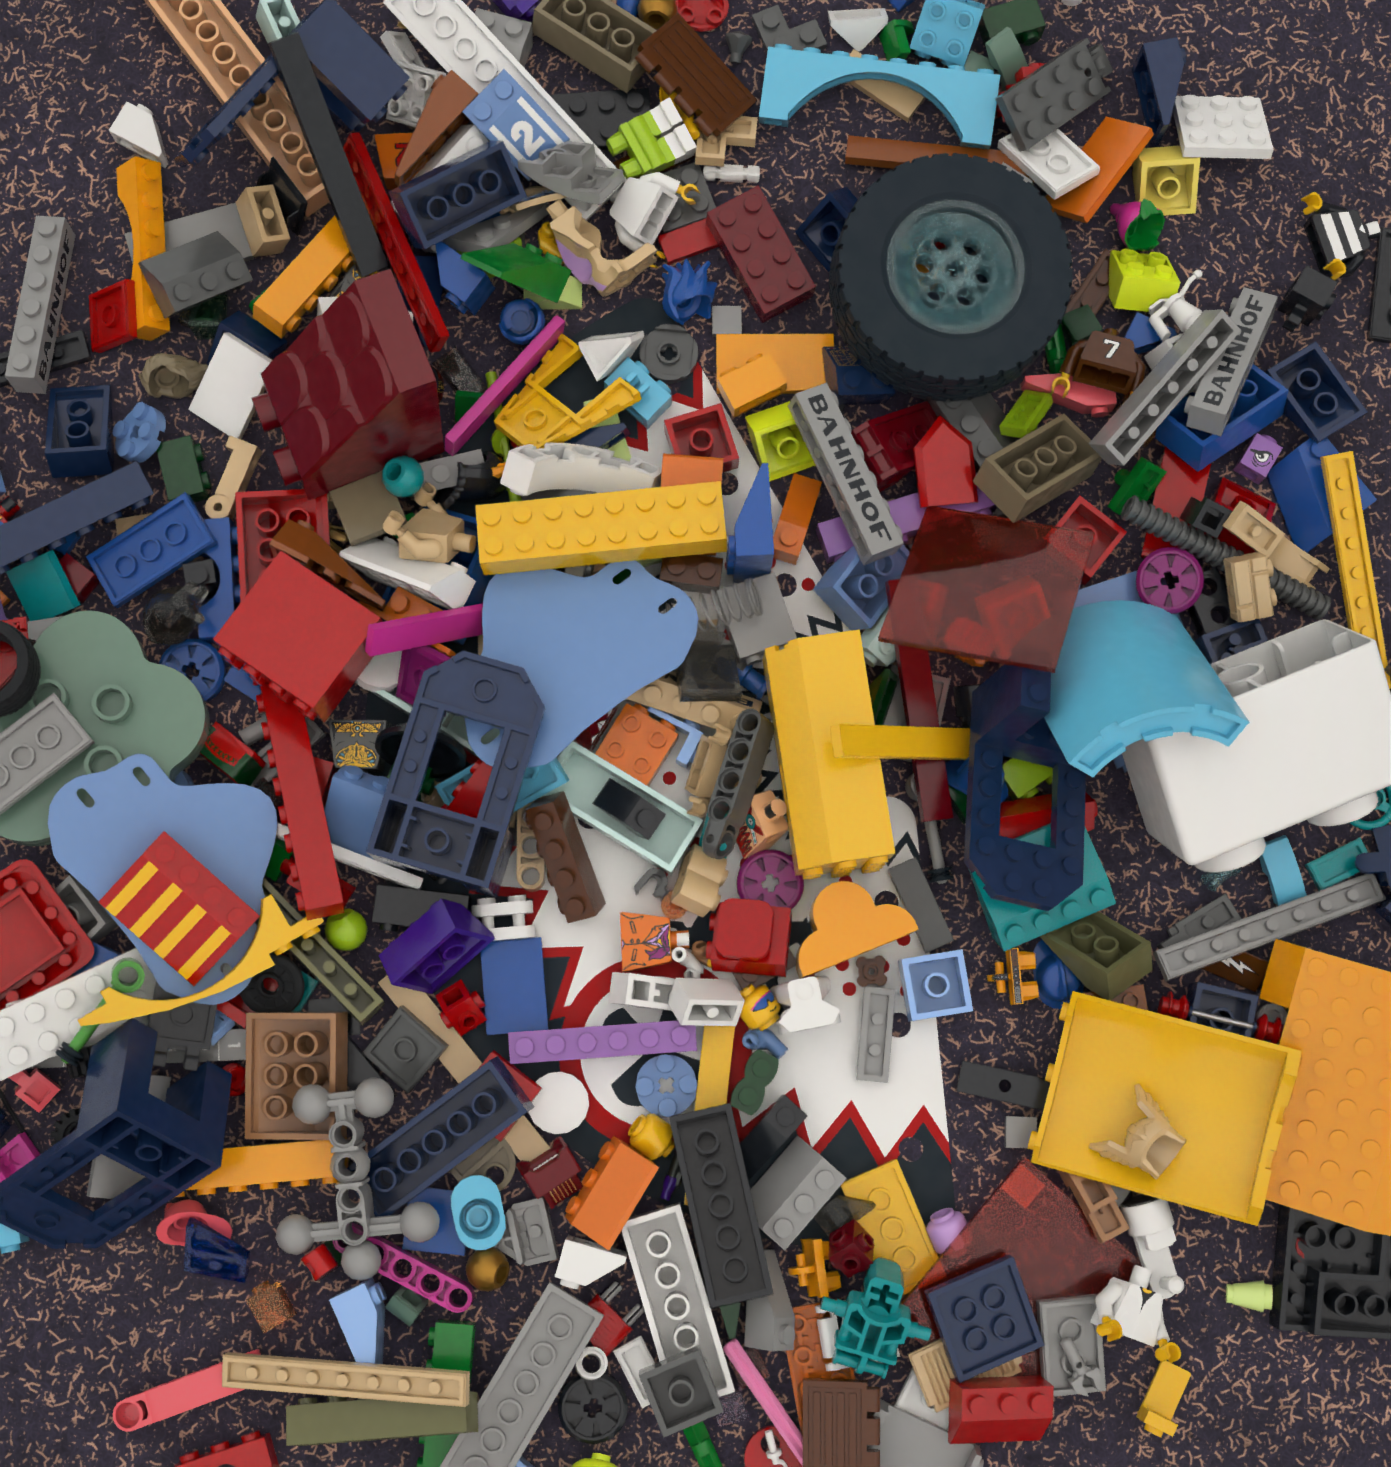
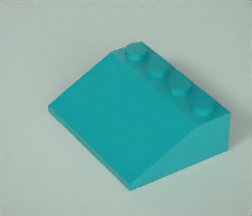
M1051 823L1014 839L1050 847ZM1086 828L1084 831L1083 885L1049 911L991 899L983 889L985 884L976 872L971 873L969 870L992 938L1003 951H1007L1116 904L1107 874Z

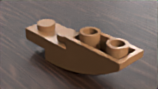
M1058 1170L1065 1186H1070L1100 1244L1130 1229L1115 1201L1118 1198L1111 1185Z

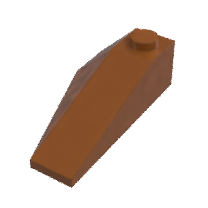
M453 70L446 76L440 75L431 86V94L395 173V184L398 187L403 185L422 168L427 160L425 156L428 153L434 156L444 144L446 137L449 139L461 125H467L470 122L462 111L479 93Z
M289 519L271 540L269 545L274 558L281 550L340 591L380 611L384 610L386 606L385 600L314 532L315 528L303 520H298L296 523Z

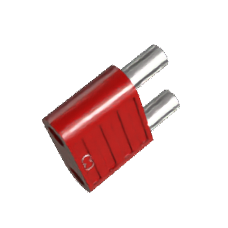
M616 1281L601 1296L597 1293L588 1303L589 1306L604 1314L589 1342L594 1347L601 1349L606 1357L633 1330L631 1325L645 1312L642 1307L627 1323V1320L641 1305L636 1304L624 1318L609 1305V1302L622 1290L621 1285L604 1300L619 1284Z

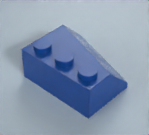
M1309 438L1272 467L1267 474L1277 506L1280 507L1284 517L1288 535L1291 536L1293 544L1306 553L1333 534L1320 457L1338 454L1339 452L1328 438L1318 444ZM1357 475L1362 510L1364 511L1377 499Z

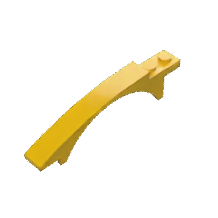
M269 894L261 899L258 926L248 950L239 963L212 986L189 996L167 1000L137 998L107 987L100 991L106 1003L82 1016L77 1021L80 1026L112 1023L168 1011L222 992L274 966L275 964L269 955L274 951L276 956L292 948L291 941L302 935L305 940L321 931L318 925L323 923L324 920L323 918H317L307 921L306 917L289 925L272 894Z

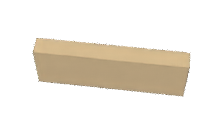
M855 49L850 53V57L861 58V55H863ZM874 79L848 82L907 123L925 98L918 92L895 82Z

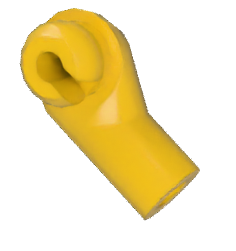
M545 222L539 228L537 234L539 248L543 250L542 253L544 255L548 252L562 259L550 222Z

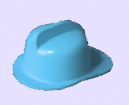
M470 1175L462 1179L454 1187L451 1195V1210L457 1235L460 1241L468 1248L487 1250L495 1246L502 1239L506 1229L500 1192L497 1185L488 1177Z

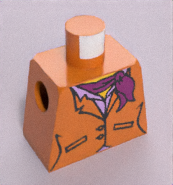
M620 912L623 973L671 963V949L676 947L689 949V930L670 931V918Z

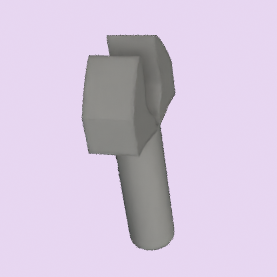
M1070 1337L1063 1338L1060 1344L1073 1368L1072 1377L1068 1378L1067 1382L1075 1392L1088 1397L1089 1395L1082 1384L1084 1380L1083 1375L1085 1374L1087 1377H1090L1093 1387L1097 1390L1100 1389L1102 1375L1096 1365L1086 1366Z

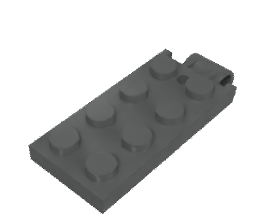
M1088 38L1076 42L995 98L1020 152L1034 146L1111 91L1109 86H1104L1101 79L1113 72V68L1101 43L1087 48L1086 45L1090 43Z

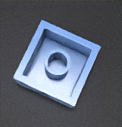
M963 949L898 960L908 1022L973 1011Z

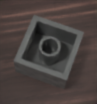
M699 1345L639 1370V1378L663 1438L724 1412L723 1404Z

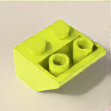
M1132 249L1111 250L1109 260V298L1115 309L1149 312L1148 308L1159 299L1169 298L1178 293L1181 282L1166 255L1160 252L1138 253Z

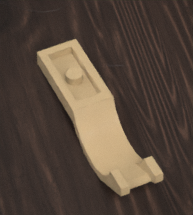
M1239 501L1223 524L1224 528L1254 551L1266 555L1267 559L1271 560L1275 569L1283 572L1284 575L1291 576V579H1297L1299 583L1306 584L1307 587L1316 589L1309 582L1318 569L1326 574L1330 570L1320 560L1289 541L1284 536L1285 533L1242 501Z

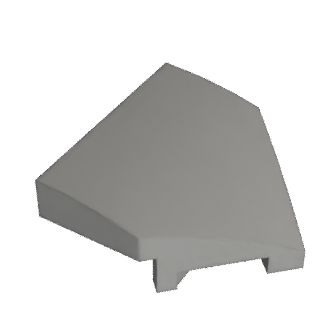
M540 1197L539 1199L535 1198L513 1204L505 1215L506 1229L503 1237L493 1248L507 1254L516 1260V1263L519 1265L530 1266L558 1259V1249L545 1198Z

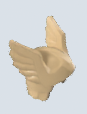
M1136 1084V1103L1147 1117L1128 1127L1124 1146L1107 1140L1090 1143L1089 1148L1099 1152L1102 1157L1110 1158L1112 1162H1120L1122 1165H1128L1130 1168L1139 1167L1157 1180L1178 1154L1187 1139L1179 1135L1171 1127L1169 1118L1160 1110L1158 1103L1153 1100L1150 1093H1146L1140 1084Z

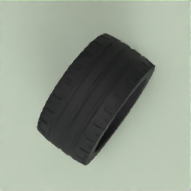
M0 621V641L8 643L17 654V668L13 678L0 690V717H5L23 708L31 700V697L34 696V692L39 685L41 666L31 642L15 627Z

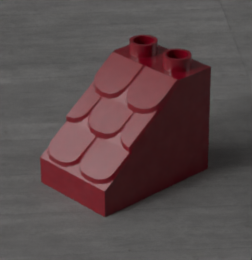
M391 269L355 280L322 315L316 316L286 351L273 359L261 373L266 393L251 398L264 433L280 427L287 446L272 451L285 486L301 481L308 500L330 493L329 491L382 471L385 464L395 456L406 455L420 461L445 452L436 378Z

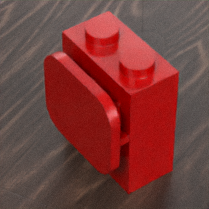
M730 898L724 902H719L716 913L711 912L709 930L714 931L713 941H707L706 959L711 960L712 971L786 977L792 925L791 908L770 906V904L762 900Z

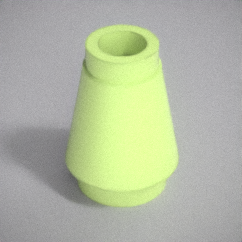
M1264 1280L1226 1284V1303H1232L1233 1305L1264 1312V1309H1272V1284H1265Z

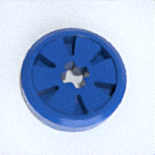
M200 639L178 641L164 652L159 661V664L179 671L188 679L189 676L185 671L187 668L191 669L192 665H195L199 675L197 677L193 676L190 681L196 686L205 703L214 699L225 684L223 680L227 674L225 661L222 655L217 652L218 650L206 641Z

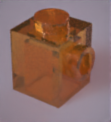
M268 1280L251 1289L253 1296L246 1299L263 1334L297 1314L279 1281L270 1285Z

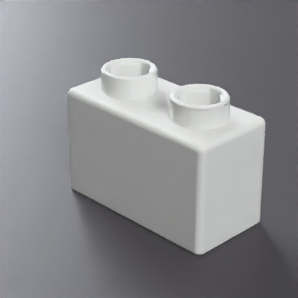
M1323 619L1210 664L1250 722L1229 747L1209 738L1192 736L1190 732H1173V736L1157 738L1147 742L1144 739L1126 746V751L1122 753L1148 834L1185 863L1195 865L1197 869L1204 872L1219 873L1231 871L1254 862L1264 853L1266 847L1264 837L1305 820L1317 826H1336L1359 820L1376 808L1378 803L1376 791L1391 786V692L1377 642L1363 634L1330 620Z

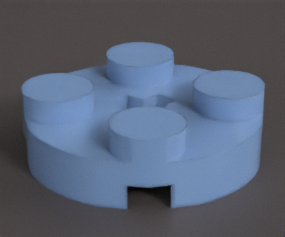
M143 402L137 403L125 419L118 421L113 428L112 433L116 437L115 448L117 454L131 463L132 461L141 463L149 459L161 443V441L157 440L159 432L165 433L166 420L163 413Z
M664 1054L649 1059L641 1067L637 1074L635 1088L638 1099L646 1110L658 1116L670 1117L684 1112L692 1104L696 1096L697 1080L694 1070L684 1059ZM669 1077L673 1078L672 1086L675 1089L673 1093L668 1091L663 1094L660 1093L661 1085L658 1083L659 1079L667 1080Z

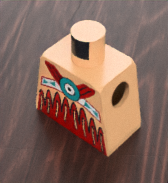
M771 790L754 794L746 821L739 830L736 842L744 859L759 851L770 849L788 831V824L784 817L787 812L786 804L783 800L776 798Z

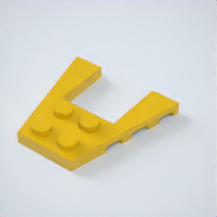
M562 333L558 337V344L552 351L548 350L541 359V366L534 374H529L525 380L526 385L518 395L515 393L495 418L494 424L500 432L518 446L532 444L536 446V449L544 448L545 443H564L639 402L642 399L640 392L619 377L575 414L544 389L583 356L579 345Z

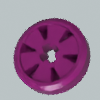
M1161 548L1150 553L1142 561L1136 574V588L1141 600L1146 604L1162 608L1171 614H1178L1192 607L1199 599L1203 590L1204 576L1199 562L1189 552L1179 548ZM1171 573L1172 577H1178L1179 583H1174L1175 588L1168 589L1167 585L1161 584V579H1165L1164 574Z
M763 850L751 855L742 864L737 876V892L740 899L762 900L770 904V906L788 907L792 910L799 902L804 890L803 876H795L793 858L778 850ZM772 875L773 880L778 879L779 884L774 887V892H768V888L763 889L762 883L766 881V876Z

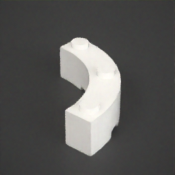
M550 442L545 443L544 448L536 449V446L528 444L509 450L500 484L510 488L512 493L521 496L553 489H576L605 493L660 487L662 468L635 457L630 458V462L613 457L614 451L593 446Z

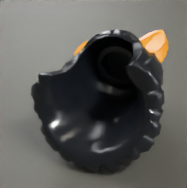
M486 451L483 454L484 463L465 465L457 462L458 478L456 486L438 490L437 503H440L446 511L456 501H490L499 497L506 487L500 484L506 463H501L503 461L502 457H498L493 452Z

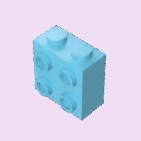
M925 0L910 49L915 50L914 54L919 57L930 59L933 56L942 59L941 63L946 66L960 65L964 67L985 4L973 0Z

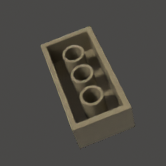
M542 0L534 9L532 21L533 34L625 93H628L645 73L644 68L635 60V57L639 54L637 48L657 31L610 0Z
M1062 414L985 458L973 482L1015 523L1091 477L1102 458L1089 445L1091 439L1065 414Z

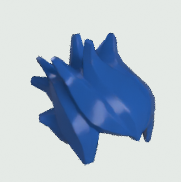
M687 258L684 260L683 265L678 262L676 268L667 264L662 265L668 272V274L662 273L666 283L662 300L663 309L670 318L681 325H684L695 313L706 319L711 318V303L715 297V290L718 284L717 282L707 281V269L711 264L709 260L702 266L698 264L694 270Z

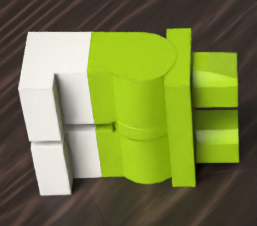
M670 97L660 102L657 107L619 125L618 132L607 139L606 145L613 157L624 151L630 157L629 160L621 163L619 166L623 170V175L626 179L660 172L694 156L697 146L685 124L681 125L682 118Z

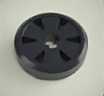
M591 1370V1371H586V1372H588V1373H595V1372H597V1371H596V1370ZM604 1373L596 1380L583 1379L579 1374L574 1376L563 1388L558 1403L559 1419L565 1431L574 1439L587 1444H599L613 1438L623 1427L628 1412V1400L624 1388L617 1379L608 1373ZM594 1398L598 1400L597 1405H602V1410H597L596 1414L592 1416L588 1414L589 1410L584 1409V1404H589L591 1399Z

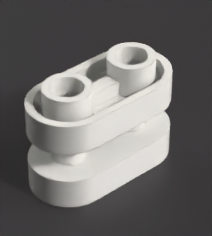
M526 895L508 896V902L496 903L495 898L477 899V905L471 906L472 914L476 918H482V924L493 933L495 937L493 941L535 938V925H525L524 914L534 913L533 901H526ZM512 916L513 926L495 928L494 917Z

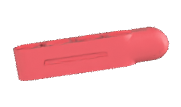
M259 1349L245 1353L261 1355ZM223 1362L123 1399L113 1409V1421L122 1431H134L245 1389L222 1387Z

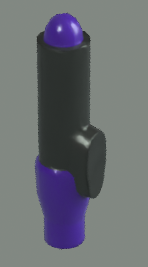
M676 1151L668 1173L665 1176L660 1198L667 1201L670 1200L675 1188H679L682 1181Z

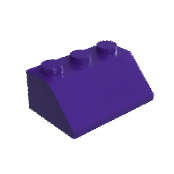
M441 898L433 903L430 909L418 920L412 922L404 933L391 941L388 947L378 956L392 985L433 994L490 944L495 937L462 904Z

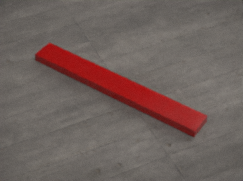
M359 132L350 133L343 149L369 216L431 353L438 352L449 338V332Z

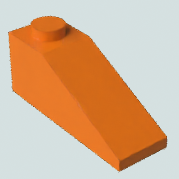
M794 473L773 537L774 559L796 565L820 491L821 481Z

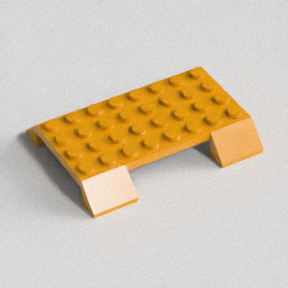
M1275 939L1259 999L1289 1009L1279 1045L1300 1050L1301 1057L1288 1107H1285L1283 1114V1126L1277 1150L1273 1154L1266 1200L1365 1232L1391 1236V972Z

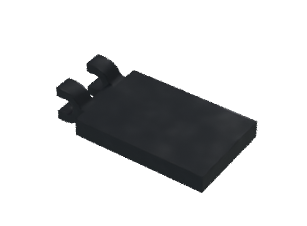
M222 964L221 967H220L222 973H223L224 964ZM155 981L152 1000L181 998L166 992ZM191 1002L168 1011L150 1014L148 1027L158 1032L153 1066L165 1067L168 1049L185 1051L184 1069L197 1071L200 1049L210 1050L217 1004L208 1005Z

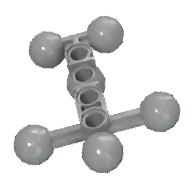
M373 1077L365 1079L358 1085L356 1090L329 1093L320 1085L309 1084L302 1086L296 1092L293 1098L292 1109L295 1116L303 1123L313 1125L321 1123L328 1118L330 1112H335L336 1123L329 1130V1140L334 1146L331 1148V1153L334 1154L331 1158L330 1169L333 1177L338 1181L335 1184V1189L339 1188L336 1195L338 1221L313 1223L304 1215L292 1214L280 1221L275 1237L278 1246L284 1252L293 1255L306 1253L314 1242L343 1240L348 1244L341 1258L344 1273L351 1279L360 1281L372 1278L377 1274L381 1266L380 1251L371 1241H367V1238L403 1233L410 1241L421 1243L430 1240L436 1235L440 1223L437 1210L426 1202L411 1203L404 1208L402 1214L378 1217L374 1215L372 1191L367 1183L370 1181V1177L367 1175L370 1171L371 1161L368 1153L362 1148L366 1145V1142L362 1141L365 1128L361 1120L354 1116V1109L370 1118L384 1116L390 1111L394 1101V1093L391 1086L383 1079ZM342 1125L352 1130L353 1136L351 1140H347L342 1136ZM346 1157L355 1161V1172H351L345 1167ZM349 1189L357 1191L360 1196L359 1203H354L349 1199ZM353 1221L363 1226V1235H358L353 1231Z

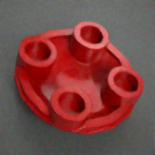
M675 0L677 12L694 31L698 32L711 31L720 26L727 17L729 9L728 0Z

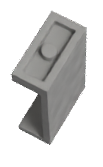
M880 1399V1412L868 1413V1416L880 1417V1445H868V1449L880 1450V1467H983L984 1465L979 1445L974 1443L949 1444L947 1430Z

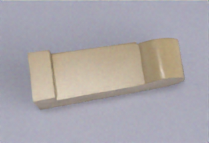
M229 436L225 447L232 454L215 495L208 498L205 503L206 514L211 519L229 517L232 520L236 514L235 492L246 491L262 454L258 446Z

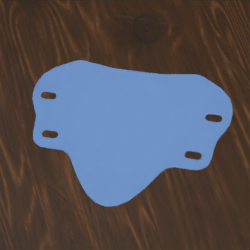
M636 560L610 563L589 577L574 576L554 569L494 575L488 583L483 599V651L481 656L524 668L545 706V712L527 768L546 765L553 761L595 721L642 687L677 669L684 662L696 637L699 620L692 600L684 591L655 578ZM624 569L631 571V575L620 584L613 583V577ZM670 598L677 600V604L663 614L658 611L659 606ZM464 718L469 745L484 763L493 767L505 729ZM494 728L499 729L500 734L488 744L481 743L483 735Z
M134 754L106 771L82 775L72 779L55 794L49 806L48 829L53 856L98 902L161 833L165 831L260 915L261 899L265 897L262 889L263 878L273 851L278 826L275 806L271 798L260 789L246 784L234 783L179 786L168 778L151 757L145 754ZM135 767L142 768L150 778L149 785L143 786L134 776L133 769ZM83 788L89 793L95 802L93 807L89 808L83 804L77 796L78 789ZM106 910L137 948L159 986L166 992L179 997L198 993L221 980L225 976L220 969L221 965L227 963L233 969L248 950L257 929V925L254 922L199 982L193 986ZM252 977L222 992L196 1000L194 1003L216 1005L227 1002L240 994L248 986Z

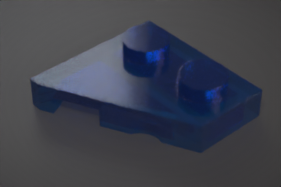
M189 1218L185 1235L184 1271L245 1283L249 1274L250 1251L197 1219Z

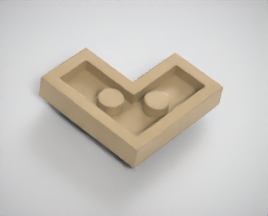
M741 116L718 137L712 133L707 138L699 130L700 137L697 139L695 165L724 167L726 145L755 147L758 117Z

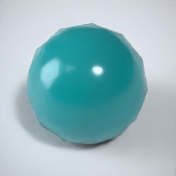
M406 455L395 456L385 464L382 470V482L392 495L401 498L411 497L423 485L424 471L415 458Z

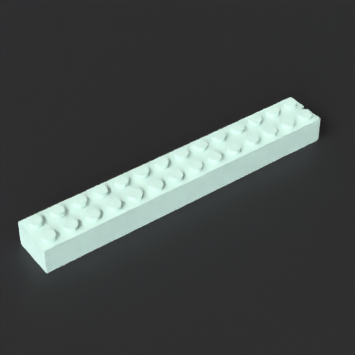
M397 687L390 692L385 690L375 691L376 693L371 692L410 716L412 705L396 697ZM446 712L440 729L455 738L463 749L478 757L469 745L464 717ZM494 728L483 735L481 743L488 744L500 734L499 729ZM574 741L570 743L557 756L569 781L542 797L564 791L573 816L672 876L701 829L704 820L687 814L688 810L578 743ZM609 778L641 796L666 814L649 840L639 837L592 804Z

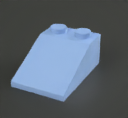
M373 1277L335 1295L329 1301L355 1361L383 1364L385 1304L383 1301L387 1299L382 1284L380 1282L375 1283Z

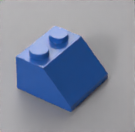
M440 241L435 246L440 283L447 293L444 297L460 313L465 314L468 311L475 316L495 290V287L485 272L460 259L461 255Z

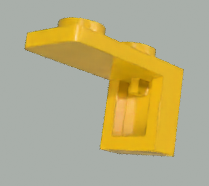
M1160 1361L1136 1415L1137 1418L1146 1423L1143 1429L1158 1437H1162L1163 1433L1174 1436L1178 1424L1171 1419L1191 1376L1189 1371L1169 1361Z

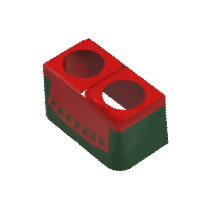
M217 721L210 727L207 740L200 751V754L236 784L251 786L267 764L255 751Z

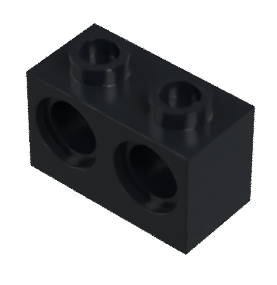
M1217 567L1203 572L1204 583L1211 588V595L1208 596L1201 593L1197 602L1187 609L1198 637L1237 623L1230 616L1226 578L1223 574L1219 573ZM1211 611H1218L1223 617V622H1214L1211 618Z

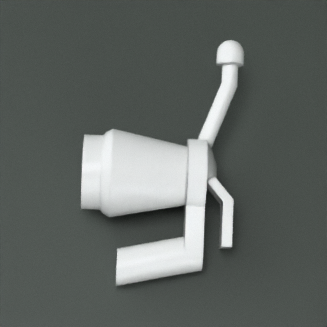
M1195 270L1192 273L1193 275L1188 278L1180 293H1176L1169 298L1159 299L1148 308L1151 315L1149 322L1162 342L1171 336L1169 329L1163 322L1165 317L1171 316L1181 332H1186L1201 315L1202 310L1185 301L1183 297L1191 283L1195 279L1198 280L1202 277L1203 273L1201 270Z

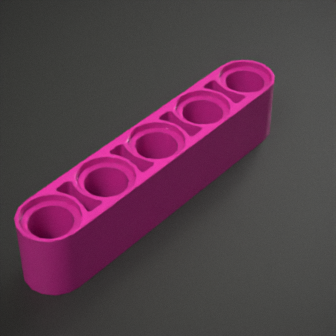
M352 1223L353 1231L358 1235H363V1227ZM372 1236L366 1239L373 1244L380 1245L384 1250V1256L378 1273L451 1312H464L473 1303L475 1293L473 1287L468 1282L402 1249L381 1236ZM332 1240L335 1249L343 1253L346 1245L343 1244L342 1240ZM399 1259H406L410 1262L412 1266L410 1275L403 1276L398 1273L396 1264ZM427 1274H434L438 1277L440 1285L437 1290H429L424 1285V1277ZM460 1288L466 1292L468 1297L467 1303L458 1305L453 1302L451 1294L454 1289Z

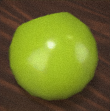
M350 908L344 909L342 914L329 916L324 928L327 941L340 951H351L361 946L368 932L366 920L359 912Z

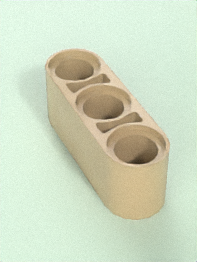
M531 802L518 809L516 876L518 883L523 889L535 892L540 890L545 884L546 864L544 859L538 855V852L527 854L523 850L524 843L527 840L536 839L533 830L529 829L523 818L526 812L525 809L533 803ZM529 869L537 870L540 875L538 882L534 885H527L523 881V875Z

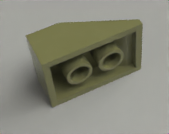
M1099 911L1040 936L1086 988L1106 1000H1113L1153 970L1151 942Z

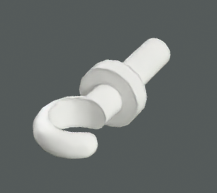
M771 1429L766 1430L765 1436L769 1448L766 1451L767 1458L772 1460L773 1465L781 1464L783 1467H788L784 1460L779 1459L782 1451L781 1448L776 1447L773 1431Z

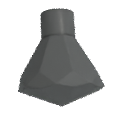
M742 31L726 33L725 39L731 52L730 63L741 64L742 55L752 43V37Z

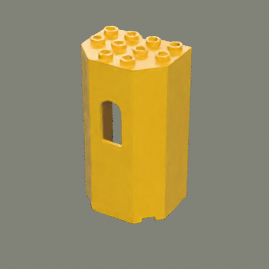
M860 629L796 638L787 641L788 644H785L782 650H779V646L775 645L765 648L762 661L771 720L774 725V740L783 799L787 807L786 819L795 876L802 875L803 880L820 878L821 875L831 873V878L849 876V873H852V870L861 869L862 874L880 871L883 868L882 866L889 862L888 859L895 854L881 760L835 758L830 726L836 724L875 725Z

